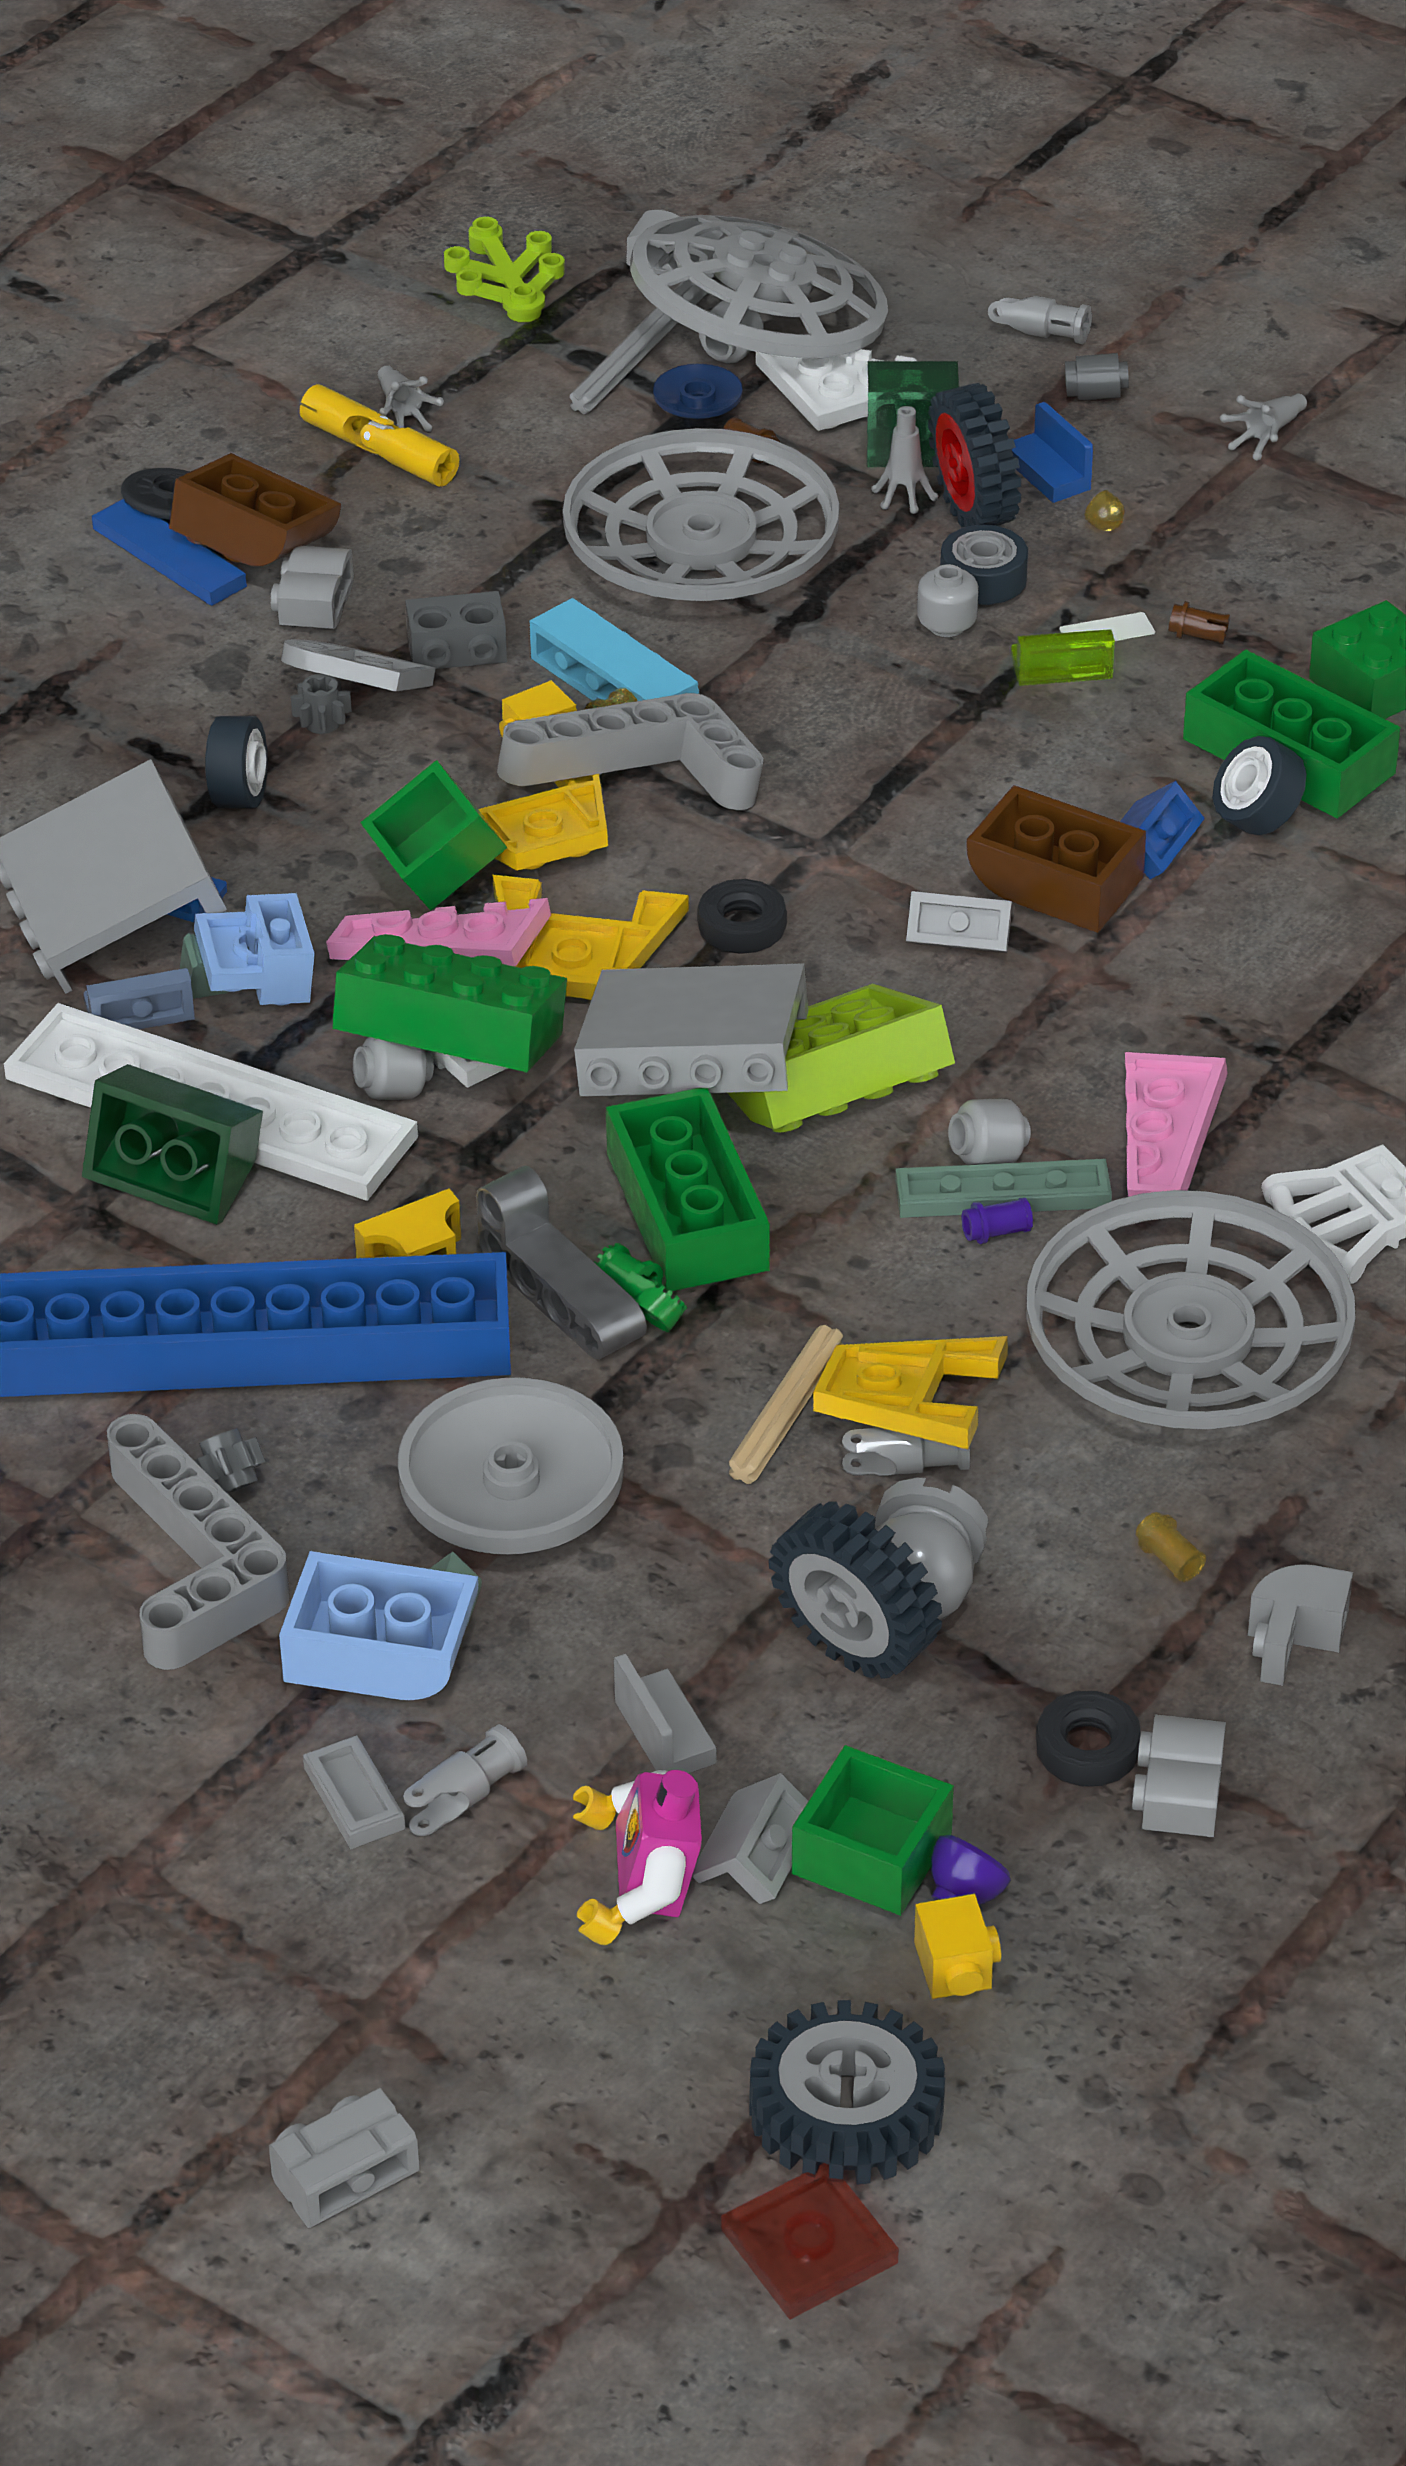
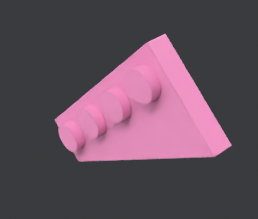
M548 898L530 899L529 908L507 910L506 902L485 903L484 912L457 915L455 906L439 907L422 915L420 918L412 919L409 910L348 915L344 917L326 941L330 959L349 960L373 936L391 934L402 937L405 943L423 947L442 945L451 948L455 954L469 957L493 956L500 959L502 964L516 967L551 916Z
M1125 1052L1128 1197L1151 1192L1188 1191L1228 1074L1226 1058Z

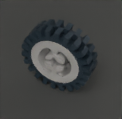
M828 1501L824 1506L819 1503L808 1510L772 1545L770 1553L773 1556L769 1559V1569L776 1572L771 1577L773 1588L785 1591L778 1597L783 1608H795L796 1613L790 1619L797 1628L805 1624L809 1627L812 1633L807 1639L815 1647L821 1641L827 1645L825 1653L827 1657L836 1661L841 1655L844 1656L845 1668L855 1673L861 1667L865 1677L874 1678L879 1673L881 1679L890 1678L893 1674L897 1675L938 1636L936 1633L941 1629L942 1621L937 1618L942 1614L941 1603L932 1600L938 1594L935 1584L921 1581L928 1573L922 1562L910 1563L907 1557L914 1551L906 1542L898 1548L891 1541L896 1532L887 1525L879 1531L875 1529V1516L865 1511L858 1518L856 1507L849 1504L839 1508L837 1502Z
M838 2000L837 2014L828 2015L824 2002L811 2004V2017L809 2021L797 2009L787 2014V2028L777 2021L768 2029V2040L760 2038L755 2047V2057L751 2059L749 2116H752V2128L755 2136L762 2135V2147L769 2155L780 2150L779 2163L789 2170L800 2159H803L802 2176L812 2180H816L821 2167L829 2168V2184L843 2185V2170H855L857 2185L871 2183V2168L873 2167L878 2168L883 2180L894 2177L897 2174V2160L907 2170L918 2163L919 2151L927 2155L934 2146V2135L939 2136L944 2114L946 2077H944L945 2065L943 2057H937L938 2046L932 2037L923 2040V2028L915 2021L902 2030L903 2014L891 2009L883 2021L879 2020L878 2004L865 2002L862 2015L851 2014V2000ZM842 2075L854 2076L853 2108L840 2107Z

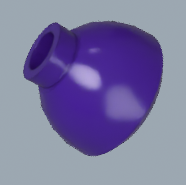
M948 1834L938 1837L931 1857V1873L936 1885V1889L931 1895L934 1900L975 1894L978 1904L981 1905L995 1899L1010 1884L1009 1871L987 1853L953 1835Z

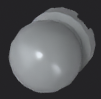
M917 1477L898 1481L887 1489L882 1497L875 1515V1529L879 1531L885 1525L896 1532L891 1541L898 1548L906 1542L914 1551L907 1557L910 1563H923L928 1573L921 1581L935 1584L938 1594L932 1600L941 1603L942 1614L937 1618L943 1620L958 1609L971 1588L974 1564L979 1561L987 1541L986 1528L988 1516L976 1499L957 1486L952 1485L951 1491L948 1493L938 1488L924 1487L926 1478Z

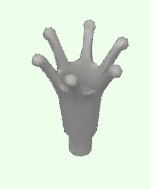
M391 366L380 368L378 378L386 396V403L384 408L380 409L379 414L386 416L391 409L395 414L397 427L404 428V416L413 415L426 432H431L433 429L432 425L423 417L420 411L421 404L424 401L442 406L444 400L442 397L429 396L419 388V386L427 384L428 378L422 376L419 380H409Z
M1297 393L1291 397L1282 396L1266 402H1255L1239 395L1236 399L1237 402L1249 407V409L1240 414L1227 415L1224 413L1220 416V420L1223 423L1245 421L1247 424V430L1239 438L1229 443V450L1234 451L1244 441L1256 437L1260 440L1253 454V459L1256 461L1260 460L1267 441L1270 439L1271 442H1277L1279 439L1277 435L1278 430L1296 418L1297 414L1306 408V398L1302 394Z
M910 406L900 407L897 411V426L893 429L889 461L880 480L871 488L873 493H879L889 479L888 491L884 501L880 504L883 510H887L897 485H906L909 495L910 512L916 514L919 510L915 496V487L918 481L921 482L932 501L938 500V494L932 490L929 478L925 475L921 458L919 428L915 426L916 410Z

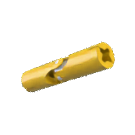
M320 384L313 385L304 394L301 401L303 404L300 405L299 411L301 418L305 422L372 454L380 455L391 464L433 485L443 487L452 481L456 475L460 459L455 449L412 428H399L393 425L394 422L386 416Z

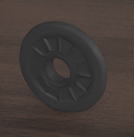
M149 468L137 471L123 481L121 485L122 497L131 507L144 514L170 520L175 480L190 471L175 468Z

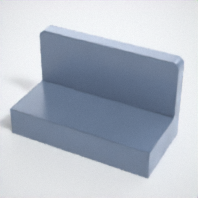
M187 968L87 985V991L84 992L87 1013L135 1029L195 1019L191 979Z

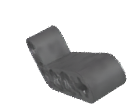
M522 1166L477 1190L478 1238L482 1252H506L507 1280L589 1356L600 1360L646 1334L647 1325L644 1314L632 1296L549 1222L547 1191L539 1175L532 1168Z

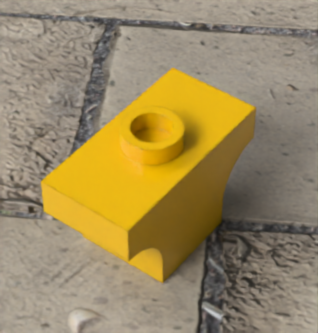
M449 1188L355 1224L356 1258L456 1254V1242L461 1240L460 1204L458 1198Z

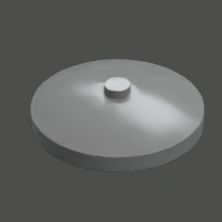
M531 1378L484 1380L446 1393L425 1407L414 1418L403 1435L399 1447V1485L404 1502L417 1521L428 1531L451 1544L491 1554L537 1552L559 1546L579 1537L595 1526L609 1512L620 1493L623 1482V1446L616 1426L605 1411L591 1399L571 1388Z

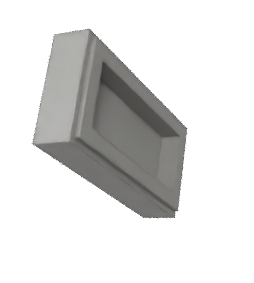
M357 1735L303 1755L304 1769L350 1849L405 1829L404 1814Z

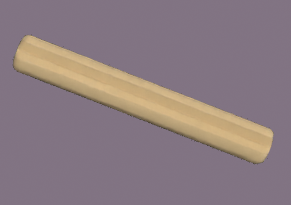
M821 1325L816 1328L729 1460L731 1467L729 1474L734 1480L741 1479L746 1484H751L757 1480L813 1394L835 1346L843 1345L841 1342L843 1334L839 1329H831L827 1325Z

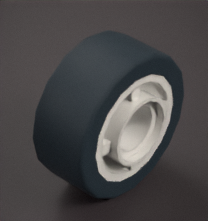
M256 716L216 717L210 726L205 754L206 781L211 801L217 808L252 809L258 807L264 795L268 770V751L263 725Z
M1256 736L1244 740L1229 753L1221 764L1214 780L1212 798L1216 812L1224 820L1249 834L1264 835L1275 831L1288 821L1299 806L1305 791L1307 774L1303 760L1294 751L1270 737Z

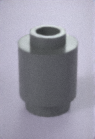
M1118 353L1075 356L1076 361H1065L1067 397L1078 396V401L1121 398L1120 389L1129 388L1127 361L1119 362Z

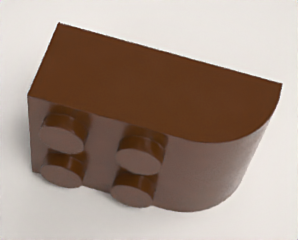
M230 453L176 478L169 529L186 536L194 544L206 545L223 553V556L230 561L242 562L250 566H264L292 553L295 547L306 546L329 534L338 522L341 503Z
M1013 785L967 838V856L978 879L999 897L1098 933L1144 878L1146 831Z

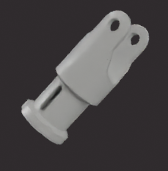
M1039 296L1028 297L1022 300L1009 297L1003 298L1000 301L991 303L988 308L989 318L996 323L1010 325L1024 334L1048 338L1052 334L1074 338L1075 343L1078 344L1086 342L1092 322L1091 306L1082 304L1079 308L1059 305L1055 299ZM996 308H997V312H998V315H999V316H997V315L995 314V309H996Z
M879 1427L850 1430L845 1433L842 1440L844 1448L850 1452L843 1458L842 1466L851 1475L875 1474L882 1476L922 1473L924 1467L958 1465L960 1470L970 1469L969 1448L963 1449ZM853 1438H860L861 1442L853 1443L851 1440ZM857 1461L861 1465L859 1467H853L851 1463Z
M498 1724L486 1731L485 1739L466 1753L457 1751L426 1773L422 1779L410 1786L404 1792V1802L411 1807H422L428 1804L426 1809L410 1820V1831L417 1836H427L434 1833L486 1797L490 1792V1786L507 1773H516L526 1767L527 1757L525 1750L518 1742L516 1736L509 1729ZM416 1793H423L418 1797L413 1796ZM422 1824H428V1825H429V1826L426 1827V1828H420V1827H419V1826L422 1825Z

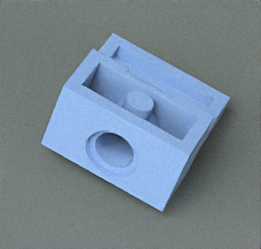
M296 893L247 895L245 912L195 914L194 932L211 991L237 992L245 989H255L260 1005L274 1004L284 1006L291 1003H310L314 950Z

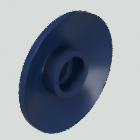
M687 364L672 368L660 375L654 383L653 396L656 403L663 410L673 415L695 419L710 418L724 414L736 407L742 398V384L735 374L725 368L710 364Z

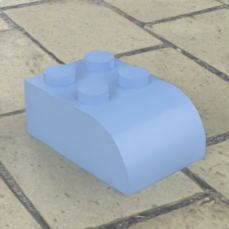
M310 1551L279 1634L283 1681L399 1700L424 1699L438 1693L449 1680L478 1593V1576Z

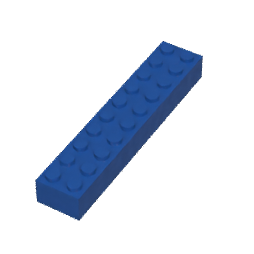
M506 1252L0 1273V1397L511 1375Z

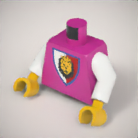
M681 1770L644 1772L638 1774L635 1781L614 1787L612 1794L608 1796L586 1785L576 1790L573 1794V1800L585 1805L586 1808L582 1812L574 1814L573 1819L596 1830H604L611 1824L616 1812L619 1814L616 1820L619 1882L617 1905L609 1909L596 1899H589L584 1902L577 1911V1917L585 1924L579 1927L578 1931L597 1944L607 1945L612 1943L617 1937L624 1921L628 1924H633L650 1914L679 1917L702 1841L699 1788L692 1775Z

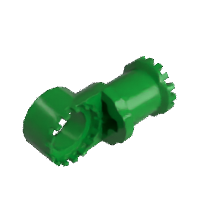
M615 1243L614 1246L608 1245V1248L604 1247L602 1249L604 1254L599 1253L597 1258L600 1260L599 1262L594 1261V1263L632 1296L641 1308L645 1320L662 1331L670 1332L687 1309V1306L682 1300L677 1303L680 1299L677 1295L672 1299L670 1297L673 1293L671 1290L667 1293L663 1292L666 1287L662 1285L664 1272L661 1266L651 1260L642 1262L632 1257L629 1249L620 1243Z

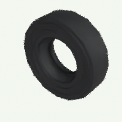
M734 879L713 885L702 895L697 908V921L701 936L710 945L726 952L738 954L752 953L769 948L782 938L787 924V910L784 897L774 887L762 881ZM734 910H749L761 915L758 919L749 922L731 921L723 916Z
M1074 1691L1057 1697L1044 1708L1036 1726L1037 1754L1046 1770L1064 1782L1078 1786H1103L1120 1780L1133 1769L1139 1753L1140 1722L1132 1708L1116 1696L1099 1691ZM1092 1726L1106 1731L1111 1737L1109 1745L1099 1750H1083L1069 1744L1066 1736L1072 1729Z

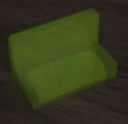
M1112 629L1018 636L1017 644L1011 646V657L1019 686L1113 679L1115 640Z

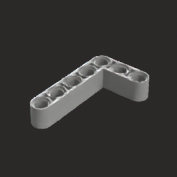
M685 693L508 723L503 731L497 773L507 783L529 786L680 760L718 804L728 809L745 810L751 808L756 802L763 757L711 698L702 694Z
M127 1414L111 1422L107 1429V1440L113 1479L201 1567L198 1571L149 1597L140 1608L143 1650L147 1662L155 1668L163 1670L177 1669L274 1616L287 1606L289 1602V1584L286 1553L152 1419L145 1415Z

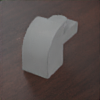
M1293 1565L1275 1570L1257 1584L1251 1596L1248 1636L1255 1637L1252 1656L1262 1658L1260 1682L1283 1686L1293 1644L1339 1653L1349 1613L1353 1572L1316 1565Z

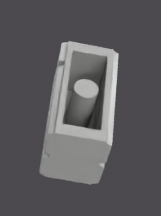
M381 2088L363 2097L352 2095L342 2099L334 2106L330 2114L308 2125L300 2123L286 2128L276 2141L269 2145L271 2173L274 2183L287 2201L292 2203L294 2210L307 2228L319 2224L420 2170L418 2142L415 2132L400 2113L397 2114L395 2106Z

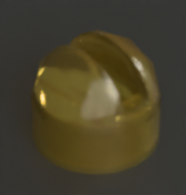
M1104 490L1098 493L1087 506L1085 519L1095 528L1102 531L1115 530L1123 522L1125 508L1115 495L1108 490Z

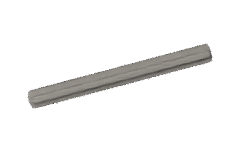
M707 274V276L712 279L714 274ZM690 279L681 282L673 290L694 305L708 293ZM656 307L570 394V399L572 400L570 407L572 410H579L583 414L589 413L678 322Z

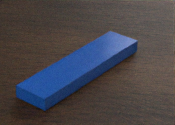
M124 499L92 515V525L95 531L211 606L247 587L246 573L206 547L194 544L186 536L169 529L170 524L162 519L134 509Z

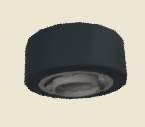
M996 525L963 527L949 534L943 541L940 566L946 564L955 565L974 576L979 586L978 604L991 605L1002 603L1018 596L1026 586L1028 547L1022 537L1006 528Z

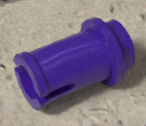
M1024 1197L1014 1201L983 1206L981 1202H973L969 1209L962 1211L961 1216L966 1239L968 1241L977 1240L979 1244H986L989 1237L1022 1231L1030 1232L1033 1227L1031 1206Z

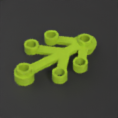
M479 217L475 219L468 231L469 248L474 253L487 255L493 265L470 259L469 250L464 247L454 246L444 251V268L450 273H457V292L465 296L475 295L502 303L503 308L507 311V316L513 321L530 322L540 317L541 310L545 306V295L543 292L554 280L560 279L565 275L564 257L557 253H551V235L545 231L529 233L526 236V250L512 262L503 247V230L498 225V221L492 217ZM539 261V273L528 284L524 283L523 277ZM482 278L504 284L505 288L483 283Z

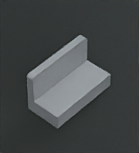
M912 891L906 942L1007 953L1011 917H1014L1015 906L1012 901Z
M626 1654L614 1657L615 1703L655 1770H681L691 1773L716 1764V1746L668 1668L640 1678Z
M782 1773L736 1791L702 1850L692 1877L698 1883L728 1872L759 1904L775 1899L792 1867V1826L808 1803V1800Z

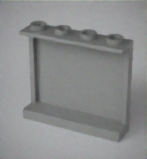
M151 759L0 837V880L6 890L13 887V890L7 892L6 896L19 920L27 918L20 922L19 925L32 949L40 947V950L34 952L33 956L46 980L55 976L65 994L72 991L62 968L197 898L206 913H222L227 910L167 787Z
M804 964L602 970L574 1049L580 1096L671 1094L700 1087L708 1088L710 1093L787 1091L786 1054L795 1020L806 1019L808 1014Z

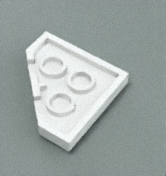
M863 349L844 355L824 358H796L756 352V365L818 431L835 428L840 424L859 418L871 417L879 412L902 405H911L936 394V380L915 358L897 355L895 362L872 359V351Z

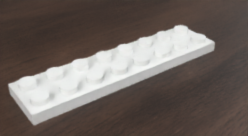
M60 1003L55 1005L4 1063L7 1080L90 1108L95 1080L129 1064L262 1110L263 1116L258 1150L254 1163L366 1201L369 1200L418 1138L417 1121Z

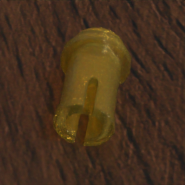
M1160 1512L1149 1514L1140 1522L1136 1529L1139 1548L1145 1553H1153L1174 1573V1576L1179 1581L1186 1582L1194 1578L1204 1567L1206 1555L1196 1549L1176 1529L1177 1521L1172 1516L1162 1515Z

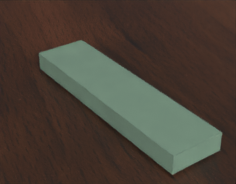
M1106 1159L896 1168L895 1183L900 1218L962 1215V1211L969 1209L973 1202H981L983 1206L1014 1201L1023 1197L1029 1201L1032 1212L1094 1209L1112 1201Z

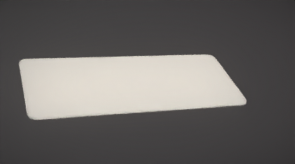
M1144 612L1066 625L1059 628L1071 649L1155 634V630Z

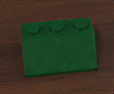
M127 1064L95 1080L82 1177L218 1225L223 1222L256 1160L263 1111Z

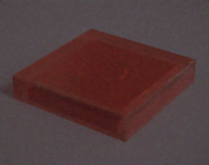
M826 2163L819 2165L816 2174L806 2172L721 2215L722 2232L789 2320L898 2264L899 2248L844 2179L829 2178V2164Z

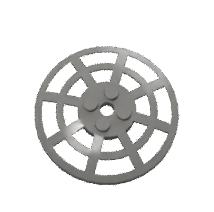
M693 215L661 221L647 228L637 238L630 258V272L636 286L660 311L702 335L750 351L796 358H824L858 351L875 341L882 332L888 313L887 298L881 286L859 263L838 249L816 238L768 222L724 215ZM713 230H720L728 235L720 240L699 237V235ZM684 231L682 234H673L676 232ZM647 245H674V259L679 268L657 275L647 258ZM688 246L714 251L712 259L694 263L688 253ZM816 267L834 269L840 279V285L817 274ZM712 273H714V275H715L722 283H724L726 286L730 287L731 289H729V288L723 286L722 284L716 282L715 280L711 279L710 277L707 276V274H712ZM851 276L872 297L876 305L875 309L852 293L853 280ZM690 279L706 292L730 304L724 317H720L690 303L669 287ZM813 286L833 295L827 299L812 303L807 299V296L813 290ZM848 304L868 318L865 322L854 328L835 333H826L818 316L835 312ZM747 309L777 316L800 317L808 334L774 332L741 324Z
M695 428L671 430L642 436L600 454L584 466L572 480L565 494L563 524L566 539L574 553L588 568L606 580L626 589L654 597L674 600L712 601L758 594L784 585L807 572L823 558L834 542L839 524V501L836 489L827 474L813 460L796 449L773 439L751 433L725 429ZM693 452L733 455L726 473L687 472L670 475L661 458L662 456ZM756 459L787 471L801 480L806 486L783 498L766 485L745 478V474L751 460ZM640 462L644 463L652 479L633 488L616 503L592 492L596 486L611 475ZM693 486L719 487L717 492L689 491L683 493L678 488ZM740 491L761 500L768 507L753 512L746 503L735 496ZM660 493L663 498L662 501L651 509L648 516L631 510L641 501ZM817 498L822 506L825 517L824 535L821 539L796 541L798 524L794 511ZM583 505L607 516L605 537L608 546H586L580 540L577 524L579 512ZM777 519L781 520L784 530L782 541L756 540V528ZM621 523L646 531L647 543L623 546L619 536ZM749 553L772 555L760 565L747 571H743L736 564ZM805 554L799 560L786 567L763 575L773 570L788 555ZM656 556L671 566L662 574L643 566L634 559ZM604 560H618L623 566L642 577L618 569ZM690 570L718 571L724 576L712 579L684 578Z
M1171 1190L1142 1193L1114 1200L1087 1211L1065 1225L1047 1242L1034 1262L1027 1284L1026 1319L1031 1339L1045 1364L1064 1384L1086 1400L1112 1413L1143 1423L1171 1428L1216 1429L1242 1426L1272 1418L1297 1407L1319 1392L1338 1372L1349 1353L1355 1328V1296L1348 1274L1336 1255L1316 1234L1296 1220L1268 1206L1236 1196L1207 1191ZM1192 1218L1189 1244L1153 1246L1126 1255L1109 1234L1110 1231L1119 1227L1148 1220ZM1213 1222L1230 1223L1259 1232L1283 1244L1291 1252L1271 1269H1267L1262 1264L1244 1255L1212 1247ZM1090 1242L1107 1264L1088 1281L1079 1296L1078 1302L1046 1292L1049 1282L1060 1265L1077 1249ZM1187 1262L1185 1272L1169 1273L1148 1280L1139 1271L1141 1268L1160 1263ZM1208 1264L1235 1271L1251 1279L1253 1282L1239 1290L1227 1281L1207 1275ZM1309 1265L1319 1275L1331 1295L1337 1313V1322L1304 1326L1299 1303L1285 1283ZM1117 1280H1120L1132 1293L1125 1305L1124 1314L1094 1308L1101 1295ZM1271 1296L1281 1309L1287 1328H1255L1253 1306ZM1043 1311L1075 1321V1333L1078 1344L1091 1364L1071 1368L1065 1363L1046 1338L1042 1323ZM1189 1321L1199 1324L1200 1327L1184 1328L1178 1324ZM1091 1326L1123 1333L1129 1350L1106 1359L1094 1341ZM1335 1341L1329 1360L1314 1376L1291 1391L1275 1384L1292 1367L1302 1345ZM1252 1347H1284L1277 1361L1261 1375L1241 1363L1247 1357ZM1147 1366L1156 1372L1171 1376L1169 1391L1141 1384L1124 1374ZM1223 1374L1239 1385V1387L1221 1392L1191 1394L1193 1379L1207 1378ZM1108 1379L1114 1385L1136 1396L1167 1404L1166 1409L1144 1405L1114 1395L1093 1383ZM1253 1395L1265 1400V1402L1237 1409L1208 1412L1188 1411L1189 1406L1223 1405L1243 1400Z

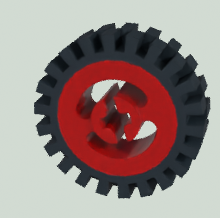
M973 383L936 393V396L931 399L932 406H929L928 411L931 420H928V429L933 434V437H929L930 448L935 450L936 456L932 457L934 467L938 466L940 472L936 476L939 486L944 485L945 487L943 493L946 503L951 502L950 512L953 516H957L961 527L974 525L997 526L1014 521L1016 519L1015 515L1020 510L1017 503H1021V494L1017 489L1021 487V477L1015 472V469L1020 468L1018 458L1013 457L1012 449L1016 448L1014 439H1009L1007 435L1010 426L1007 419L1001 420L1003 409L999 403L995 404V395L992 391H987L986 385H980V383Z

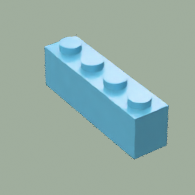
M574 598L530 620L531 659L601 707L685 693L699 694L698 682L690 675L682 672L659 654L651 651L630 637L629 634L621 631Z

